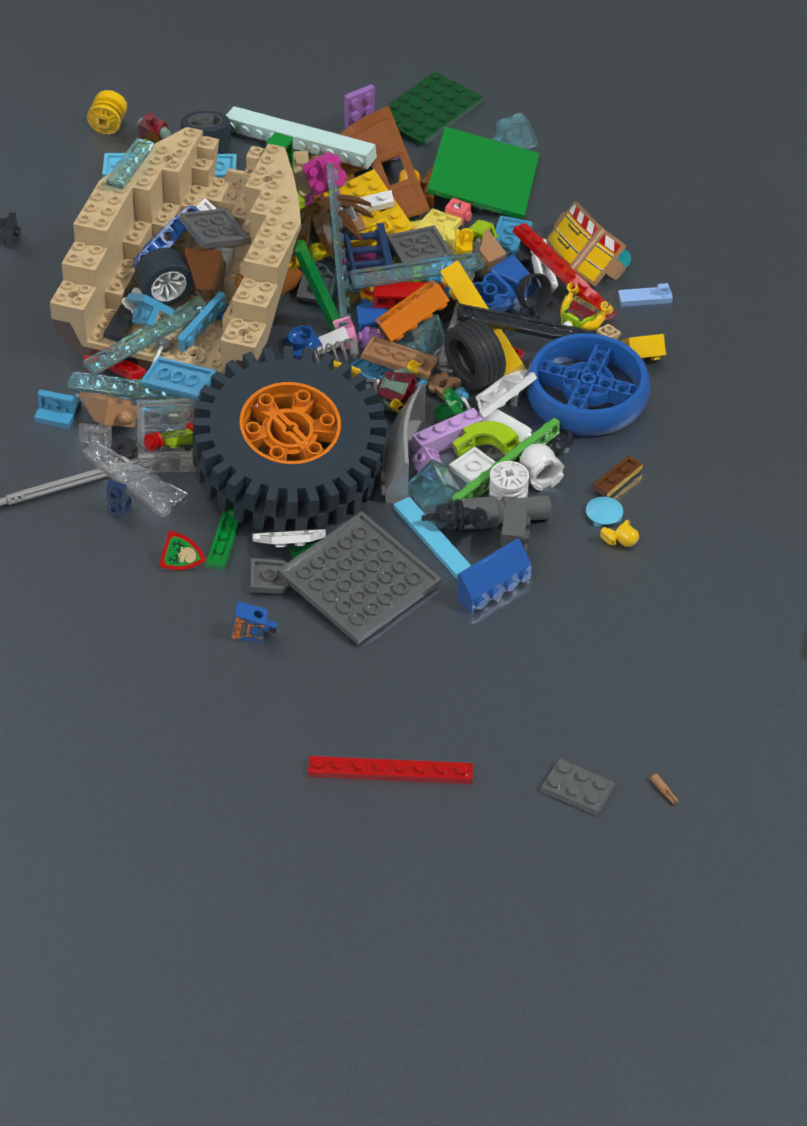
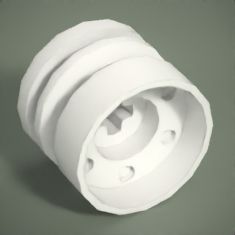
M513 461L497 463L490 471L489 496H495L498 500L502 497L507 499L528 497V470L525 466Z

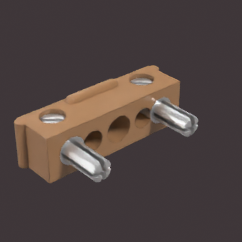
M353 207L343 208V211L355 224L358 232L366 229L362 217L354 211Z

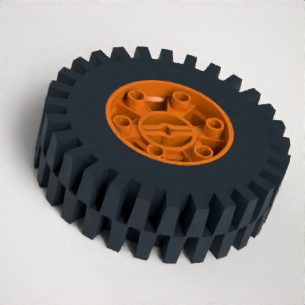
M283 346L281 359H275L272 347L262 349L260 363H258L252 352L243 354L241 367L234 360L229 361L225 364L224 375L216 371L211 376L210 386L204 385L201 390L200 401H196L192 450L193 466L196 467V477L199 484L205 483V494L209 499L217 496L218 508L225 513L234 506V520L243 523L248 515L253 513V528L263 531L267 518L274 519V532H284L286 521H294L295 531L306 530L308 519H312L316 530L326 529L329 515L336 524L345 521L347 509L353 514L360 510L362 498L367 501L372 496L374 485H377L380 479L386 442L387 420H384L385 410L383 404H377L378 393L374 387L366 389V378L361 373L351 378V365L345 361L334 371V356L325 352L319 364L314 363V349L306 347L304 348L302 360L293 359V346ZM318 442H327L331 444L326 449H323L321 444ZM265 447V454L258 449Z

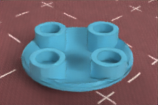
M597 497L587 504L586 514L595 526L601 527L603 525L619 523L622 520L623 507L613 498Z

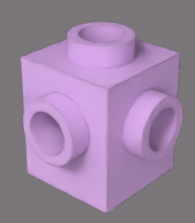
M423 446L411 458L415 464L414 468L420 474L431 479L444 467L439 459V453L433 448L429 449Z

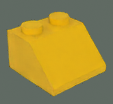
M664 334L621 339V342L631 347L643 361L646 357H650V360H659L662 355H666Z

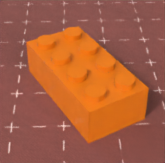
M430 280L374 321L387 339L391 342H396L404 336L403 333L417 328L420 321H426L431 318L434 311L444 309L447 306L446 303L450 300L440 285Z

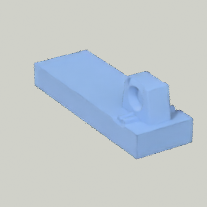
M668 283L658 284L654 288L618 290L621 307L672 303L673 300Z

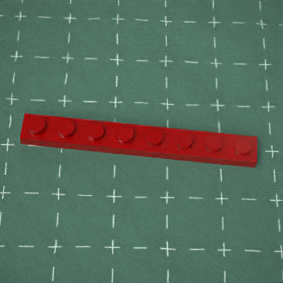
M524 223L513 228L512 232L566 286L570 282L573 284L571 290L575 289L576 285L578 286L579 292L575 294L577 297L602 310L601 304L605 300L553 248L538 236L529 225ZM613 309L611 314L605 315L604 321L614 318L617 312Z
M309 756L308 777L472 784L473 763Z

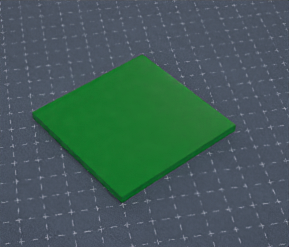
M445 127L426 193L450 200L455 198L475 207L523 220L539 153Z

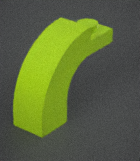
M481 421L470 424L463 428L464 435L452 442L454 453L458 458L480 445L495 446L505 455L520 443L518 434L512 428L495 421Z

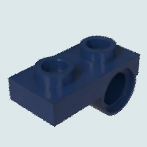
M109 480L106 484L108 513L125 518L132 505V497L127 496V485Z

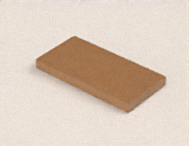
M375 336L371 337L361 354V359L394 370L405 368L411 360H414L420 366L416 368L418 374L413 373V375L427 381L439 361V358Z

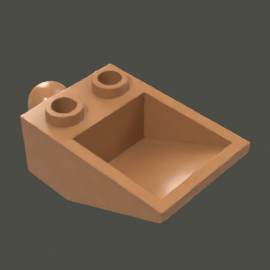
M79 392L81 400L94 421L103 425L135 428L139 406L132 404V400L120 399L108 394Z

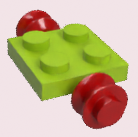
M193 422L187 423L185 430H172L161 434L159 432L147 433L144 436V446L148 451L152 452L168 445L170 448L181 447L180 444H193Z

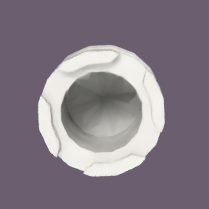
M531 444L523 450L520 464L528 470L529 482L536 490L543 491L544 487L550 485L552 488L560 482L564 476L562 473L564 465L555 457L554 452L547 445Z

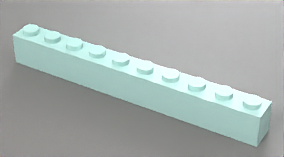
M235 106L226 115L230 119V132L267 141L274 132L293 137V149L308 151V153L320 156L331 151L334 155H338L341 162L366 169L377 158L376 146L369 142Z

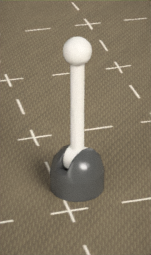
M158 336L156 341L158 352L153 363L162 351H166L170 347L171 340Z

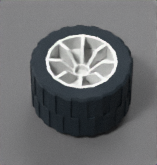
M164 247L150 251L138 261L135 267V281L142 294L167 306L175 305L186 298L194 283L191 270L183 256L172 248Z

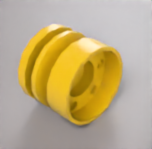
M111 90L99 92L95 96L87 115L89 125L95 131L102 134L115 133L119 129L127 111V102L117 92Z

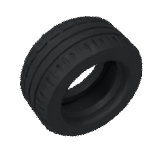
M471 318L448 330L444 339L446 357L453 373L457 378L461 379L465 387L472 390H480L503 377L506 370L504 350L497 335L487 323L480 319Z

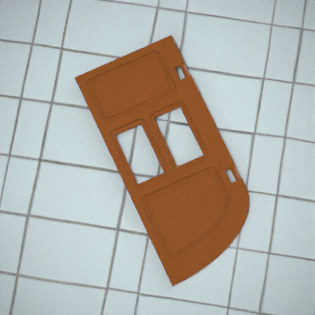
M389 106L361 118L339 134L375 144L377 158L369 167H372L377 172L387 189L392 191L394 199L407 218L430 210ZM400 156L408 179L389 185L381 163ZM344 162L340 164L347 176L345 182L355 178L353 173L366 169Z

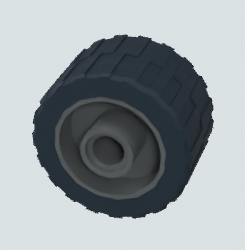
M197 111L187 114L182 118L181 130L185 127L203 130V136L219 139L217 154H221L230 148V119L225 114L216 111Z

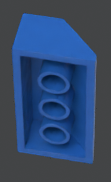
M518 538L458 573L457 600L471 613L482 609L486 604L497 600L504 593L512 591L516 586L531 578L532 564L521 541Z

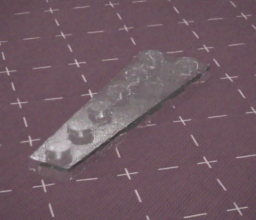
M94 441L82 450V455L114 481L126 484L127 491L161 519L188 499V493L171 483L167 484L161 481L157 475L147 473L143 467L133 465L129 462V459L118 455L115 451L97 441Z

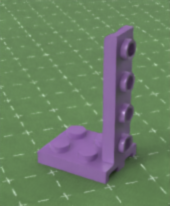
M372 84L344 95L345 128L375 112V87ZM400 156L391 159V161H394V160L400 158Z

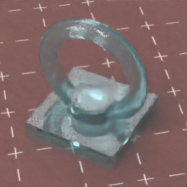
M432 314L433 316L428 320L418 323V327L414 330H408L403 333L405 336L413 332L414 342L404 343L400 339L396 342L394 341V343L412 349L417 348L418 351L433 355L437 349L443 347L445 339L438 314Z

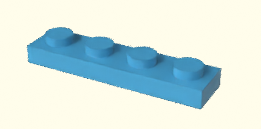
M219 291L177 337L179 350L185 352L189 347H192L195 340L226 309L227 300L225 293Z

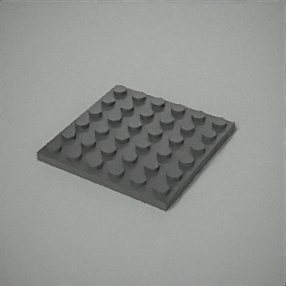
M362 511L278 569V575L356 644L361 643L441 584L442 580Z

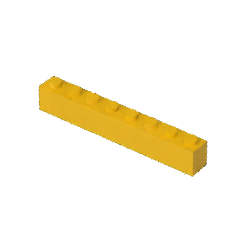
M458 260L440 271L443 275V278H441L446 288L448 286L451 288L449 293L453 300L457 299L461 304L488 309ZM491 327L502 345L506 358V370L503 376L526 369L502 329Z

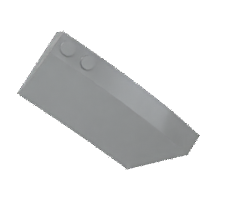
M426 383L420 384L399 410L390 430L385 449L384 471H381V482H385V484H381L382 495H385L386 503H397L408 497V456L412 445V434L417 432L421 423H425Z

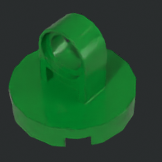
M448 386L442 391L446 402L438 406L433 414L438 421H443L452 414L458 415L467 411V409H462V400Z

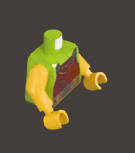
M572 282L568 283L567 289L569 293L565 295L560 310L561 324L592 331L597 330L605 320V315L613 312V307L611 305L608 307L607 301H604L601 304L602 310L577 296L573 298V295L579 292V288L576 285L575 289L571 290L573 284Z

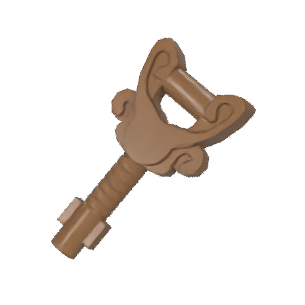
M445 372L441 375H431L428 382L429 392H436L443 400L445 398L442 391L449 386L452 389L453 387L458 388L462 386L461 379L448 376Z

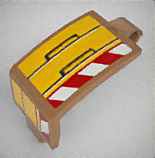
M574 201L567 212L563 211L553 224L554 229L546 238L547 244L580 277L593 286H596L605 274L617 281L626 270V267L617 259L626 248V245L605 230L577 201Z

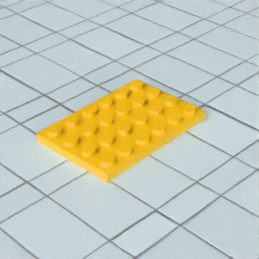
M372 170L346 182L345 185L333 191L328 190L324 192V195L327 197L343 194L361 198L389 190L377 172ZM395 199V206L370 212L373 218L363 214L360 215L365 226L388 218L394 233L414 229ZM338 221L331 222L337 234L342 233L343 226ZM372 241L358 247L376 246L377 241Z

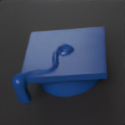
M310 325L295 327L283 339L287 346H293V359L301 357L302 349L305 347H311L315 350L318 345L323 346Z

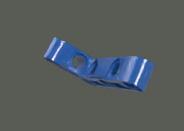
M189 205L180 213L200 210L194 205ZM180 213L171 219L133 259L134 267L137 266L140 257L158 248H170L187 229L179 220ZM164 234L169 237V241L164 239Z

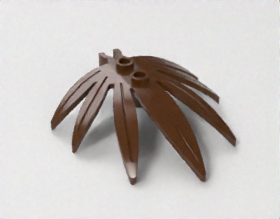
M322 192L319 198L312 196V203L300 210L302 226L299 240H304L306 245H308L313 220L316 233L331 259H334V241L329 213L360 241H362V238L355 224L338 207L345 209L353 207L355 212L373 218L369 211L357 205L361 204L372 207L370 202L356 196L343 194L325 197Z

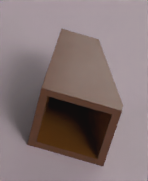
M185 248V254L196 289L202 301L208 304L219 291L222 292L226 262L220 250Z

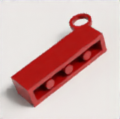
M368 272L365 274L363 292L368 296H372L373 308L391 309L428 282L382 281V276L379 273ZM369 276H376L379 280L372 282L367 278ZM438 283L444 291L443 283ZM373 286V292L368 291L366 288Z

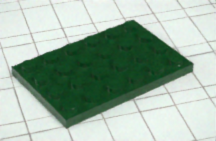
M434 71L385 107L389 106L400 136L423 147L441 134L445 127L452 126L483 103L484 97Z

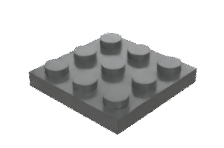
M226 208L180 213L179 220L203 249L250 243L251 237Z
M435 225L387 235L388 244L403 269L437 263L445 255L452 260L453 254Z

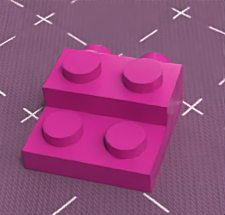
M331 151L301 165L313 196H317L327 190L333 191L346 184L345 179H347L344 170H340L339 167L341 164L340 158Z

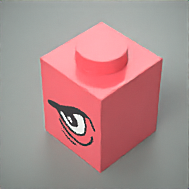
M453 198L445 207V213L462 218L460 226L463 227L472 217L471 204Z

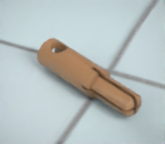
M658 774L652 775L650 780L672 804H676L678 799L671 792L667 784Z

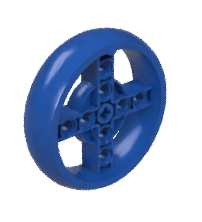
M572 334L549 342L535 354L526 372V376L530 372H534L537 377L536 380L525 387L528 401L536 414L544 422H549L556 418L560 421L559 429H567L573 435L602 436L626 428L644 411L651 392L649 372L641 357L625 343L599 334ZM588 360V362L575 363L570 367L561 365L569 361ZM608 364L624 372L634 384L614 379L612 373L607 368ZM540 384L562 390L563 395L568 400L567 405L549 396ZM606 402L616 404V406L605 409L588 410V407L600 406Z

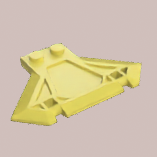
M431 209L422 220L410 221L414 229L435 225L453 254L451 261L462 260L455 257V231L462 224V218Z

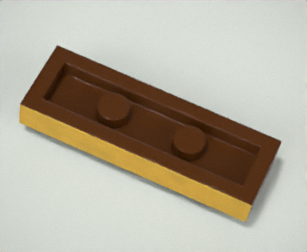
M628 455L593 484V489L604 497H609L641 471L643 464Z

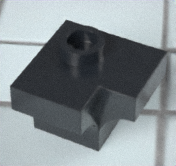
M9 212L8 217L0 218V242L6 244L7 249H14L17 237H20L21 228L18 226L16 213Z

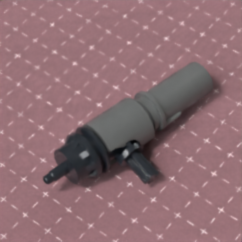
M548 495L510 499L502 497L499 500L495 496L455 499V502L448 500L444 504L436 505V513L422 515V521H436L438 529H448L449 531H456V528L458 531L497 528L500 523H503L504 507L527 509V517H531L530 521L551 518V502Z

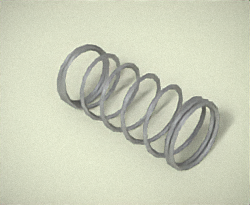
M353 337L349 340L345 339L343 345L341 342L336 341L334 347L327 343L325 350L322 346L318 345L316 352L314 351L317 364H319L318 347H321L325 354V352L327 353L328 345L334 351L335 361L339 362L336 354L337 343L341 345L345 361L347 362L346 341H349V349L353 359L357 360L359 358V351Z

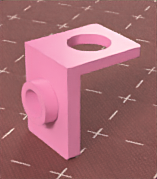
M350 316L334 320L333 325L335 329L343 327L339 326L340 323L348 322L344 325L349 338L353 337L357 346H359ZM349 343L345 344V350L349 349Z

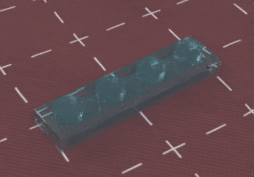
M137 138L106 179L107 185L123 190L153 149V142Z

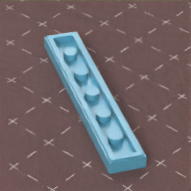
M410 497L394 504V510L456 579H458V573L471 566L432 521H422V515L425 514Z

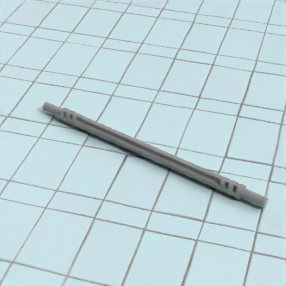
M184 446L167 451L164 449L5 495L6 497L0 498V506L7 504L10 506L168 460L169 457L180 455L185 449Z

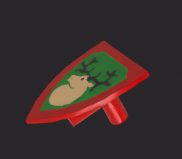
M168 531L159 567L171 570H187L206 561L202 550L193 540L181 533Z

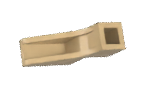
M294 151V180L297 193L306 200L305 196L307 194L312 195L301 165L309 162L308 151Z

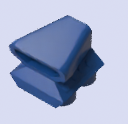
M511 255L492 267L490 273H497L512 287L515 295L510 299L517 305L519 303L517 299L518 283L525 275L530 273L517 257ZM532 278L526 285L525 299L534 294L537 288L532 283Z
M488 273L484 276L482 282L473 283L488 309L503 312L515 307V304L510 299L515 295L512 287L497 273Z

